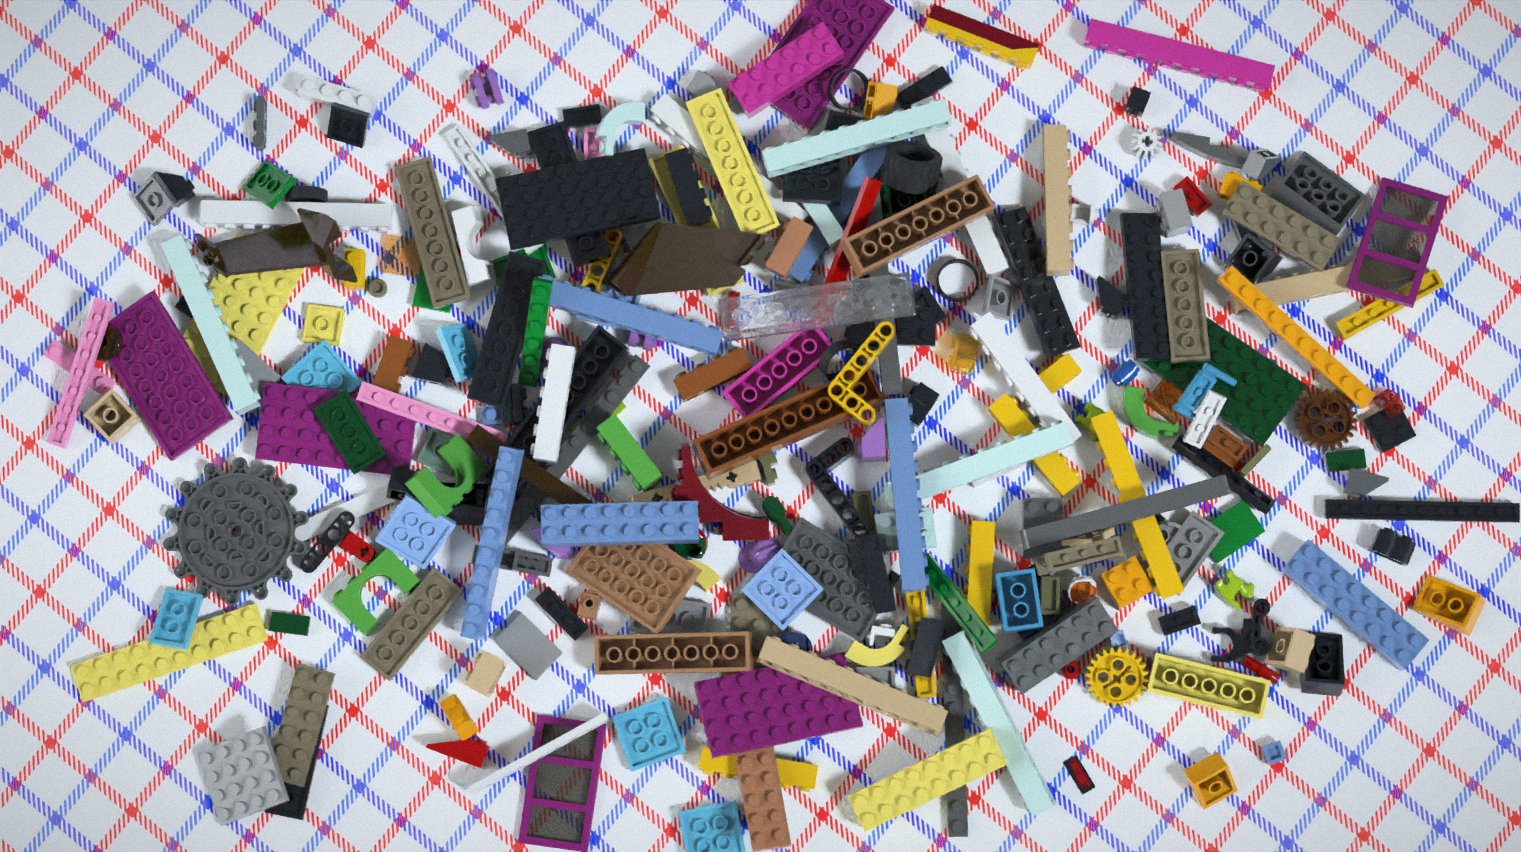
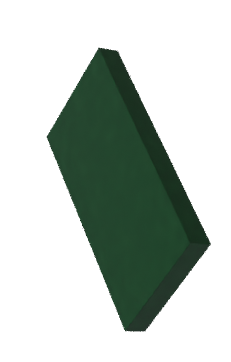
M347 389L313 409L354 475L387 455Z

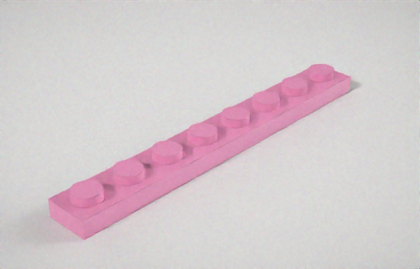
M94 297L47 439L49 444L67 449L115 304L113 302Z
M362 381L356 398L358 401L449 434L456 435L459 433L466 440L477 424L503 442H506L508 433Z

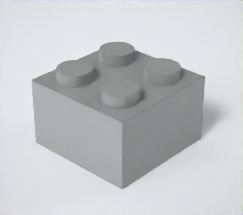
M1182 188L1159 195L1156 205H1154V210L1157 216H1160L1161 223L1159 225L1162 234H1165L1166 238L1188 233L1193 223Z

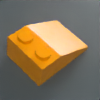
M1428 575L1412 610L1454 631L1470 636L1486 601L1477 592Z

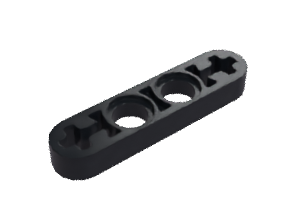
M341 512L305 554L300 562V567L304 572H314L355 523V516L352 512ZM343 515H350L351 523H345V525L342 527L346 529L344 532L341 530L340 527L334 525L336 522H338L339 525L341 524V522L343 521V518L341 517ZM331 529L338 530L339 538L336 540L330 539L328 532ZM318 544H324L327 547L325 554L320 555L316 552ZM313 552L321 560L318 562L315 559L312 563L314 567L306 569L304 561H309L313 557L310 553Z

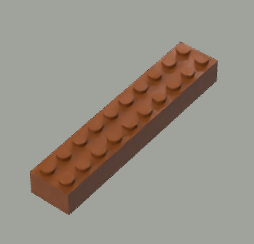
M870 368L866 370L851 389L873 409L882 406L885 398ZM852 372L844 375V379L847 381H851L855 377ZM829 381L693 439L692 448L707 479L710 480L854 417L829 397L828 387L832 382ZM834 387L831 393L839 396L842 393V389ZM849 399L846 405L849 408H854L858 402L855 399Z

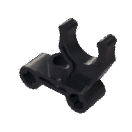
M1261 598L1254 602L1252 618H1243L1242 636H1238L1230 627L1212 628L1213 635L1225 634L1230 637L1233 648L1228 655L1222 657L1212 655V663L1221 662L1228 664L1251 652L1259 657L1264 656L1268 652L1269 643L1265 638L1261 637V618L1266 617L1271 608L1270 603L1266 599ZM1260 603L1267 607L1263 613L1256 610ZM1257 642H1262V646L1266 647L1263 652H1259L1258 648H1255Z

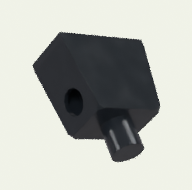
M425 343L411 375L413 380L440 386L445 384L447 378L455 381L445 354Z

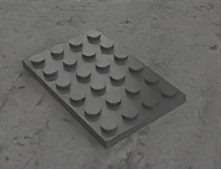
M800 517L782 549L824 589L805 610L862 643L878 614H876L849 560L847 544ZM890 569L894 589L901 576Z

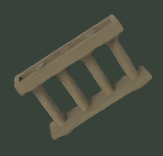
M1120 536L1046 553L1033 557L1037 575L1041 576L1124 555Z

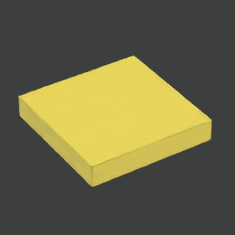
M307 303L301 341L320 344L323 340H326L330 346L340 347L346 309Z

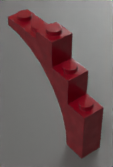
M681 443V449H678V460H682V468H678V479H682V481H674V487H671V499H675V501H698L699 523L721 522V524H718V535H722L723 541L769 540L768 517L752 516L737 512L714 498L703 486L695 472L689 443Z

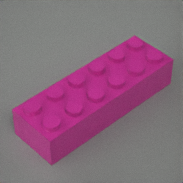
M821 22L728 82V90L747 118L750 119L843 59L844 51L824 22Z
M810 320L722 391L723 396L742 419L764 410L818 368L821 355L832 343L815 322Z

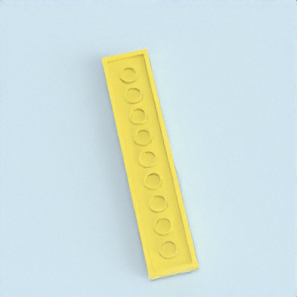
M254 603L196 623L187 651L152 645L148 639L71 665L81 700L85 703L268 641L269 639L258 604Z

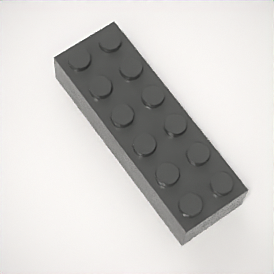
M1092 594L996 660L1015 690L1023 695L1118 631V628L1099 598Z

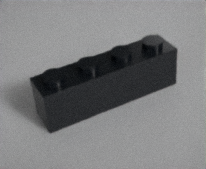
M687 148L665 154V160L687 226L698 227L711 223L710 217L713 214L710 205H705L704 199L707 196L704 187H699L698 181H701L698 170L693 169L692 163H695L692 152L688 153Z

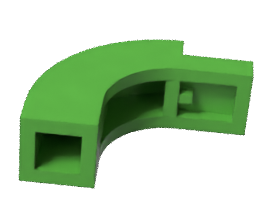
M1125 386L1122 400L1123 410L1128 422L1137 432L1151 439H1157L1158 432L1165 437H1173V435L1178 433L1179 424L1156 421L1148 416L1143 406L1145 388Z

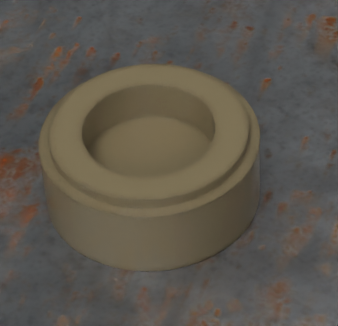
M376 278L370 281L368 291L372 297L382 298L387 294L388 286L384 280Z

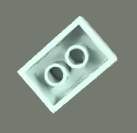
M932 507L919 509V517H923L924 528H920L921 536H925L926 547H923L922 550L936 548L937 540ZM895 513L874 514L876 534H885L887 553H898Z

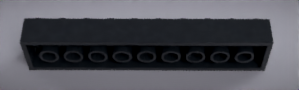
M599 324L575 354L562 438L630 352L628 346ZM540 398L506 442L511 447L524 449V456L539 466L544 461L534 460L533 455H530L532 443L536 441V436L533 435L534 426L539 423L537 408L538 405H542L543 398ZM495 459L491 461L480 475V478L490 486L492 485L497 462ZM520 476L518 479L515 498L528 483Z

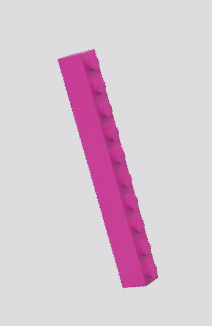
M1092 18L1084 45H1087L1092 50L1103 49L1108 54L1117 55L1118 53L1132 60L1138 58L1147 64H1161V67L1166 69L1177 68L1182 73H1196L1201 78H1216L1218 82L1235 83V86L1240 88L1251 87L1254 91L1260 93L1268 92L1275 70V65Z

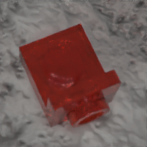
M1389 388L1372 398L1377 406L1384 409L1390 419L1406 409L1399 394Z

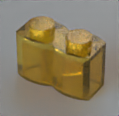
M957 332L956 337L952 336L950 348H954L953 356L949 355L947 366L951 367L950 372L973 376L979 340H974L970 334Z

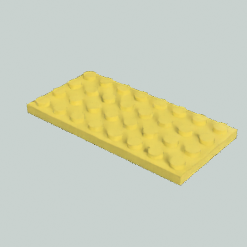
M237 232L234 238L245 235ZM305 268L231 275L227 278L220 273H216L208 289L211 288L216 297L213 301L215 305L220 306L223 315H221L222 321H226L231 331L228 334L230 338H234L235 341L239 338L253 352L260 356ZM193 317L183 337L217 392L229 397L218 371L212 367L214 362Z

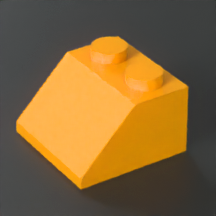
M1218 752L1183 770L1191 789L1204 810L1238 791L1228 765Z

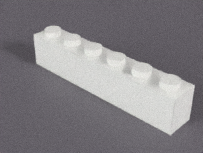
M552 344L551 348L547 349L546 360H549L548 367H544L543 379H546L545 386H541L540 398H543L542 405H538L537 408L539 423L535 424L533 433L536 436V441L532 443L530 455H533L534 460L550 463L558 462L576 353L575 347Z

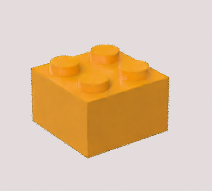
M1135 556L1099 576L1118 610L1154 590Z

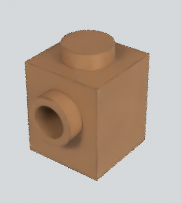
M588 590L587 593L582 592L577 615L597 621L602 597L592 590Z

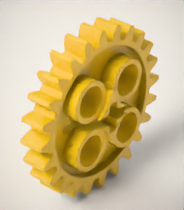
M1112 645L1110 651L1103 648V654L1096 652L1097 659L1091 657L1093 665L1087 664V668L1090 671L1085 672V676L1090 677L1086 679V684H1091L1088 687V691H1094L1092 697L1099 696L1098 703L1105 700L1106 707L1109 703H1113V708L1116 707L1117 703L1123 708L1124 702L1131 706V699L1138 702L1137 694L1143 696L1144 694L1141 689H1147V685L1143 682H1149V678L1145 676L1149 672L1147 669H1143L1146 667V662L1140 663L1142 656L1135 657V650L1129 653V647L1122 651L1121 645L1118 646L1117 650H1114ZM1121 660L1124 664L1121 667H1116L1113 665V662ZM1106 672L1109 676L1101 679L1098 677V674ZM1114 674H1116L1117 676L1120 675L1121 679H1114ZM1132 674L1136 676V679L1130 682L1126 680V676ZM1117 686L1121 691L1115 694L1111 692V688Z

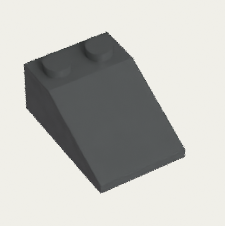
M1023 498L1022 530L1063 519L1062 498ZM1061 541L1029 550H1024L1023 547V558H1033L1062 550Z

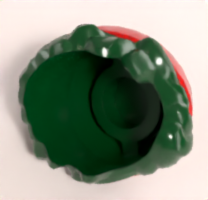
M699 529V543L672 544V547L681 557L702 559L708 547V539L703 531Z

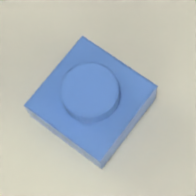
M491 405L481 406L483 425H502L500 408Z
M1123 630L1116 631L1109 636L1110 646L1112 645L1114 650H1117L1119 645H1121V650L1129 647Z
M1280 740L1261 747L1268 766L1287 759Z

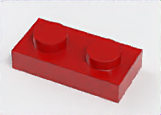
M1186 176L1173 187V190L1182 188L1187 206L1196 217H1199L1212 206V203L1189 176Z

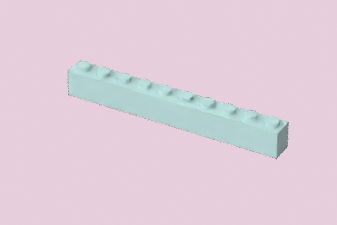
M934 99L925 105L916 104L911 109H899L894 111L893 114L886 116L881 114L869 121L860 120L855 125H843L834 131L825 130L820 135L813 137L808 135L799 141H787L778 147L769 146L762 151V159L768 178H772L950 127L952 125V117L946 99Z
M180 234L161 243L235 411L242 415L261 406L259 402L261 396L257 388L253 389L251 385L254 381L249 371L246 372L243 367L246 363L242 355L238 356L235 350L238 348L235 339H231L228 334L231 331L226 321H222L221 315H223L220 306L215 305L213 301L216 298L215 294L206 285L208 279L204 271L200 272L198 266L201 264L196 254L193 255L191 252L193 246L189 238L185 239Z
M1061 420L1051 423L1049 428L1039 427L1032 430L1033 434L1025 436V433L1015 436L1011 442L1007 443L1006 440L996 443L994 448H981L977 450L978 454L972 456L970 453L959 457L960 460L956 462L948 460L941 463L942 467L936 469L933 466L923 470V474L917 476L915 474V478L920 481V490H917V498L921 497V500L1073 446L1074 442L1067 423H1062ZM890 481L886 483L887 487L883 489L890 509L893 511L892 482Z
M964 630L943 640V652L946 656L949 655L953 671L959 674L961 678L960 684L965 691H968L972 707L978 710L980 723L983 726L985 725L987 729L991 727L1008 762L1005 770L1008 776L1015 781V790L1019 796L1022 795L1026 811L1035 816L1053 807L1056 801L972 640Z

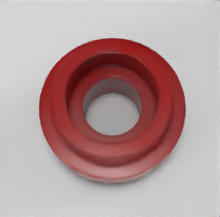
M1073 660L1061 668V673L1066 679H1075L1080 674V665ZM1068 666L1074 667L1073 673L1067 671Z

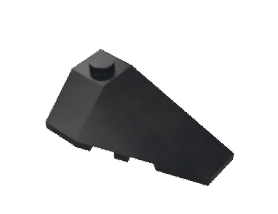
M874 534L846 540L849 560L876 614L896 611L885 534Z

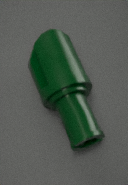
M774 496L766 497L762 502L764 513L771 522L777 523L785 536L788 535L794 528L785 516L787 510L778 498Z

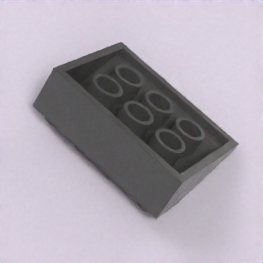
M1304 151L1270 197L1337 236L1366 195Z

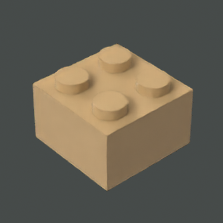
M112 388L83 414L112 445H115L142 420Z
M1276 626L1265 664L1283 671L1304 673L1309 664L1308 659L1311 650L1314 647L1315 635L1298 628Z
M484 650L482 654L479 653L474 661L476 666L473 671L470 670L465 681H467L466 686L490 698L508 664Z

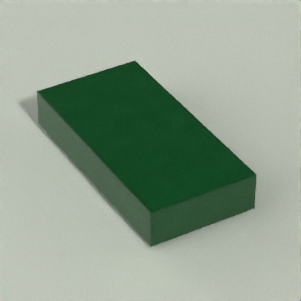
M1364 448L1325 453L1327 473L1346 471L1351 468H1367Z
M272 612L269 631L308 636L311 617Z

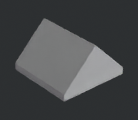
M989 274L981 316L990 311L995 319L1011 321L1017 284L994 274Z

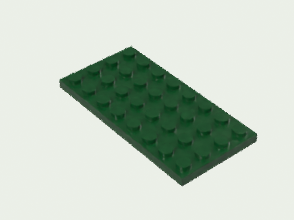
M1206 317L1210 361L1172 364L1171 361H1137L1181 392L1186 390L1198 371L1202 370L1204 363H1208L1236 379L1237 384L1231 386L1216 378L1217 381L1211 388L1212 391L1227 398L1218 417L1261 447L1265 445L1307 386L1208 317Z

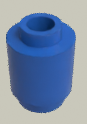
M1131 359L1127 362L1124 361L1111 373L1113 376L1111 380L1116 386L1125 387L1138 375L1140 368Z

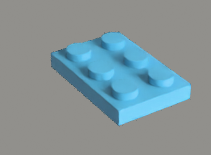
M467 324L439 327L436 329V333L455 382L472 380L479 354Z
M166 588L149 639L150 644L187 651L204 600L203 595Z

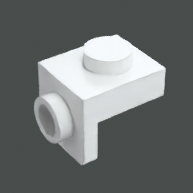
M1072 203V215L1069 217V222L1073 221V224L1092 226L1094 220H1097L1098 209H1095V203H1091V205Z
M880 624V627L872 626V629L867 632L866 636L869 646L873 647L874 636L894 638L895 629H891L892 625Z

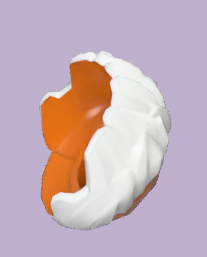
M1078 575L1071 580L1067 588L1070 600L1079 604L1092 594L1096 596L1097 585L1092 577Z

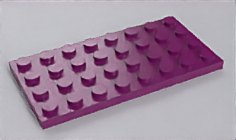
M809 0L771 54L819 23L824 22L844 51V58L776 101L772 106L810 131L826 106L830 103L827 86L831 76L841 69H854L895 11V7L884 0ZM845 71L836 78L833 86L834 96L852 71Z
M155 291L149 292L108 322V324L118 328L123 339L120 353L114 359L108 361L170 461L176 460L234 419Z
M264 382L255 459L351 470L313 410L342 391ZM349 392L387 453L386 456L361 472L391 475L392 467H397V465L406 466L410 470L416 421L356 400L358 393Z
M845 652L819 657L831 659L836 662V665L841 667L848 666ZM770 667L694 682L712 759L863 727L858 704Z

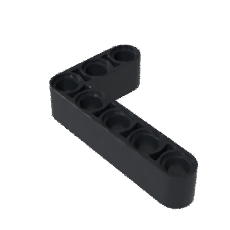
M843 437L810 460L805 467L806 474L854 538L870 535L868 524L829 474L848 460L855 452L853 441L850 438ZM844 444H848L851 446L849 451L846 452L842 451L840 448ZM827 456H834L835 460L832 463H827L825 458ZM812 467L820 469L817 474H811L809 471ZM824 482L831 483L829 489H822L821 485ZM835 497H841L843 499V501L840 504H834L832 502ZM853 512L854 517L848 520L844 518V514ZM858 527L866 529L862 535L857 534L855 531Z

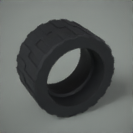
M911 141L891 143L886 148L881 179L889 187L905 193H931L937 188L943 157L937 150L921 143Z

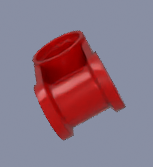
M350 530L338 545L341 549L365 563H371L376 558V550ZM363 551H368L370 555H364Z

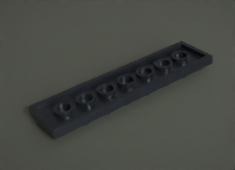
M564 121L528 132L540 169L578 161ZM603 231L564 239L574 268L611 257Z
M1026 207L994 214L991 219L1046 358L1080 348V343L1053 276H1046V257Z
M1121 213L1119 216L1134 361H1171L1160 255L1162 246L1159 217L1156 213Z
M509 251L467 399L502 409L505 408L525 338L534 277L538 278V276L542 277L546 261Z

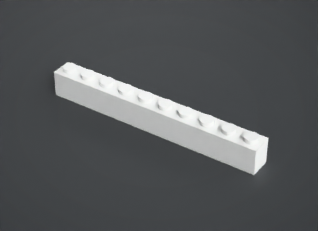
M664 93L650 109L651 118L657 124L662 123L666 127L665 130L671 136L676 135L680 138L679 142L687 149L689 147L695 151L694 155L701 161L705 159L709 163L710 169L714 171L690 113ZM757 171L782 229L788 219L791 220L793 216L804 222L809 219V214L797 203L783 202V192Z
M930 96L911 104V107L916 104H928L934 99ZM948 127L922 134L926 145L937 150L943 157L940 176L946 189L972 177L969 169H965L963 166L964 158L960 151L957 152L954 146L956 145V140L953 134L949 135ZM984 216L964 226L963 228L986 279H988L989 274L997 276L1008 271L1009 262L1006 254L1003 255L1001 247L1003 246L999 237L994 235L993 230H995L992 220H988Z
M201 200L200 223L206 229L224 227L227 230H235L236 227H243L244 230H255V227L262 228V230H270L300 223L301 220L297 209L302 208L328 215L337 222L340 232H350L351 229L361 233H367L369 230L387 233L388 230H393L394 208L392 204L279 202L272 210L260 201Z

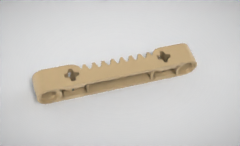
M757 461L747 463L710 480L707 479L706 475L698 476L708 491L712 488L715 492L717 491V486H720L722 490L724 485L727 488L735 489L762 480ZM729 474L737 476L735 478V482L727 480L729 478ZM674 484L627 498L628 502H656L653 501L656 495L663 498L660 502L673 501L671 499V487H674Z

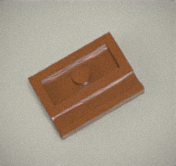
M1217 424L1201 448L1233 470L1249 446Z

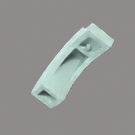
M627 102L620 104L601 120L596 130L595 139L602 140L599 144V152L602 153V156L614 155V135L618 126L624 124L640 126L645 121L646 103Z

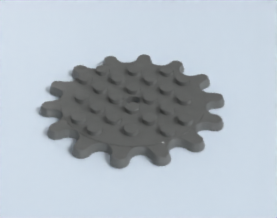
M237 457L233 461L231 471L222 473L216 464L208 463L204 467L205 481L203 484L194 485L190 481H183L181 483L180 492L186 498L184 506L181 508L170 507L166 510L165 517L176 524L177 533L172 537L166 538L163 542V547L167 551H178L182 555V561L175 568L174 574L179 579L195 575L199 580L196 593L202 594L203 598H207L214 589H221L225 595V602L229 606H234L239 602V596L243 590H251L255 598L264 600L268 596L267 582L270 578L276 577L283 582H288L292 579L293 573L287 566V558L294 554L303 555L306 553L307 545L295 537V530L297 527L305 525L309 520V516L305 511H294L290 507V501L298 492L294 484H287L281 488L274 485L273 478L276 473L274 466L267 464L262 467L259 473L252 474L248 471L246 459ZM239 526L241 528V535L234 537L232 530L234 527Z

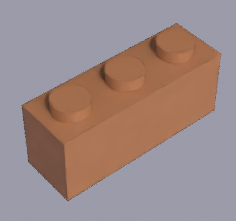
M795 216L791 220L788 219L783 226L785 230L783 235H778L773 244L775 246L773 252H768L764 259L766 263L765 269L784 280L814 230L813 226Z

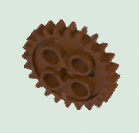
M1318 389L1317 395L1311 392L1309 394L1310 399L1306 396L1303 398L1306 404L1301 402L1298 404L1302 410L1297 409L1295 411L1296 414L1300 415L1294 418V421L1299 422L1295 428L1301 429L1297 434L1298 436H1305L1302 442L1310 441L1308 447L1316 444V450L1323 446V451L1326 452L1329 446L1334 451L1335 445L1341 448L1343 447L1342 442L1345 444L1349 442L1347 437L1352 438L1354 436L1350 431L1357 429L1352 425L1358 422L1357 419L1353 418L1357 412H1351L1354 404L1348 406L1349 398L1343 400V393L1336 396V390L1329 394V390L1325 389L1324 394H1322L1321 390ZM1330 404L1335 405L1337 413H1331L1328 406ZM1310 409H1316L1319 416L1312 417ZM1342 415L1341 419H1333L1328 423L1324 421L1314 425L1309 424V422L1322 420L1324 416L1326 419ZM1334 423H1339L1342 426L1341 432L1334 430ZM1315 427H1320L1323 430V436L1315 434Z

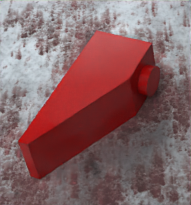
M476 738L475 741L468 739L464 741L432 743L426 746L427 749L483 769L491 747L487 745L488 741Z

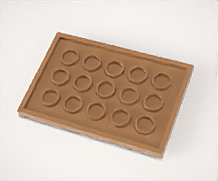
M663 544L583 546L565 571V573L655 634H659L702 572L701 569Z

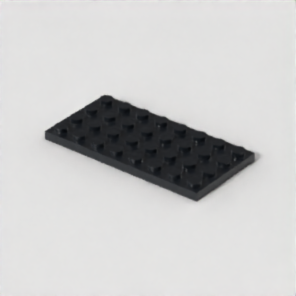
M645 148L616 153L613 156H601L495 178L510 250L661 219Z

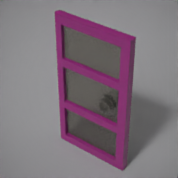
M1382 177L1346 288L1413 308L1449 196Z
M537 714L532 751L587 721ZM602 724L530 764L518 843L588 852L607 724Z

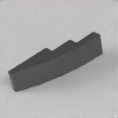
M1174 131L1170 136L1171 141L1185 150L1212 162L1242 169L1245 164L1246 157L1227 155L1228 147L1210 145V137Z
M476 544L474 545L471 564L474 565L479 547ZM504 549L500 569L550 577L553 558Z

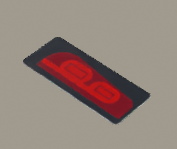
M1077 755L1064 762L1065 767L1082 794L1095 788L1093 781Z

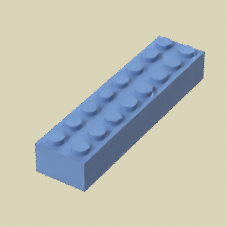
M698 501L541 505L542 547L699 543Z
M1307 539L1280 570L1400 671L1405 670L1430 641L1310 539Z

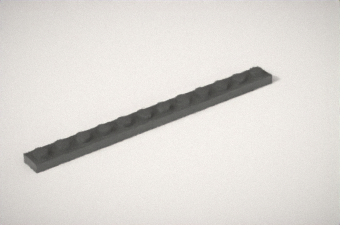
M635 354L561 445L558 462H548L543 469L560 480L598 433L596 427L611 417L651 366ZM532 484L528 486L512 507L504 546H507L547 496Z
M941 602V620L945 621L941 636L943 641L960 632L961 626ZM942 649L944 709L948 711L944 721L945 748H948L965 739L963 688L960 684L961 678L958 673L953 671L951 667L952 661L949 655L946 656ZM966 784L947 793L948 837H968Z

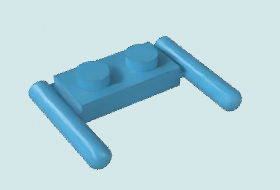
M1204 363L1202 370L1198 371L1178 399V404L1174 405L1173 410L1193 420L1194 412L1203 401L1208 390H1211L1216 383V378L1231 386H1235L1237 380L1212 365Z

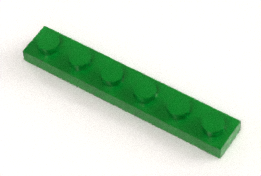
M537 277L533 279L518 383L532 387H537L553 287L552 280Z
M930 553L925 554L927 555L928 566L924 567L925 574H929V586L981 653L985 654L998 642V639Z

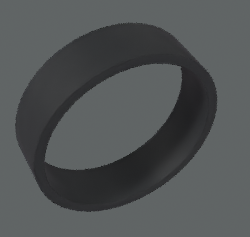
M847 68L838 70L831 76L828 82V97L831 103L841 110L859 109L865 104L869 81L857 69ZM845 71L856 73L864 84L863 98L852 108L840 105L833 93L836 78Z
M292 186L285 194V201L327 203L328 190L315 186Z
M952 259L944 263L939 269L936 278L939 293L945 299L952 302H963L971 298L976 292L979 283L976 268L970 262L963 259ZM953 263H961L968 266L976 277L974 290L962 298L948 296L943 292L939 284L941 271Z
M837 341L831 344L821 355L819 369L828 380H834L840 373V371L831 374L827 373V366L836 353L846 348H852V358L858 351L850 341ZM861 357L857 358V365H859Z

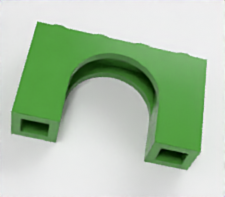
M459 433L447 440L438 450L454 470L456 476L454 488L443 485L426 466L417 471L405 483L435 519L441 515L444 517L453 510L451 506L463 500L462 495L469 493L474 488L473 483H478L482 480L480 475L487 468L486 464Z
M382 548L375 555L376 559L372 563H366L361 568L362 572L358 576H353L347 582L348 586L344 590L340 589L333 596L334 600L332 603L365 636L380 623L366 609L362 602L363 587L370 579L378 576L388 577L407 595L422 582L388 548Z

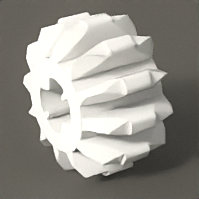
M1149 127L1146 128L1145 132L1140 128L1138 130L1139 134L1134 133L1132 135L1134 139L1130 141V144L1134 146L1131 151H1138L1136 157H1140L1142 154L1143 160H1146L1148 155L1153 159L1155 154L1160 153L1159 148L1163 146V143L1159 142L1162 138L1161 135L1155 136L1157 130H1153L1151 133ZM1144 140L1148 141V147L1145 146Z

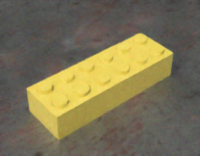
M1155 653L1145 693L1261 720L1263 719L1271 681Z

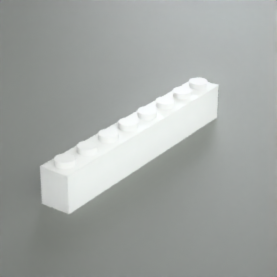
M990 311L969 326L970 335L974 340H979L982 344V351L987 356H991L994 360L992 362L994 367L998 371L1003 372L1006 383L1010 387L1013 386L1017 391L1015 394L1021 402L1024 401L1028 406L1027 410L1030 415L1039 420V427L1046 429L1051 427V423L1061 420L1062 423H1067L1073 442L1082 436L1081 432Z

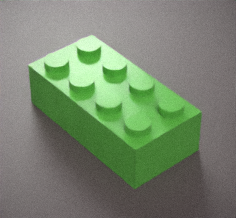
M613 414L596 427L598 430L597 438L603 446L608 445L610 447L608 449L610 455L615 461L620 460L621 469L627 476L631 475L633 477L632 483L638 491H649L663 480L661 472L616 414Z

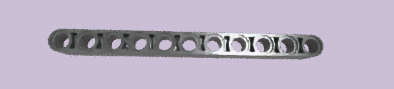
M880 191L865 229L883 220ZM887 264L869 273L875 329L881 322L887 321L892 323L895 330L893 339L878 356L883 395L902 393L889 268ZM883 327L880 333L888 336L891 333V329Z
M1221 475L1019 532L1024 550H1029L1231 494L1226 475Z

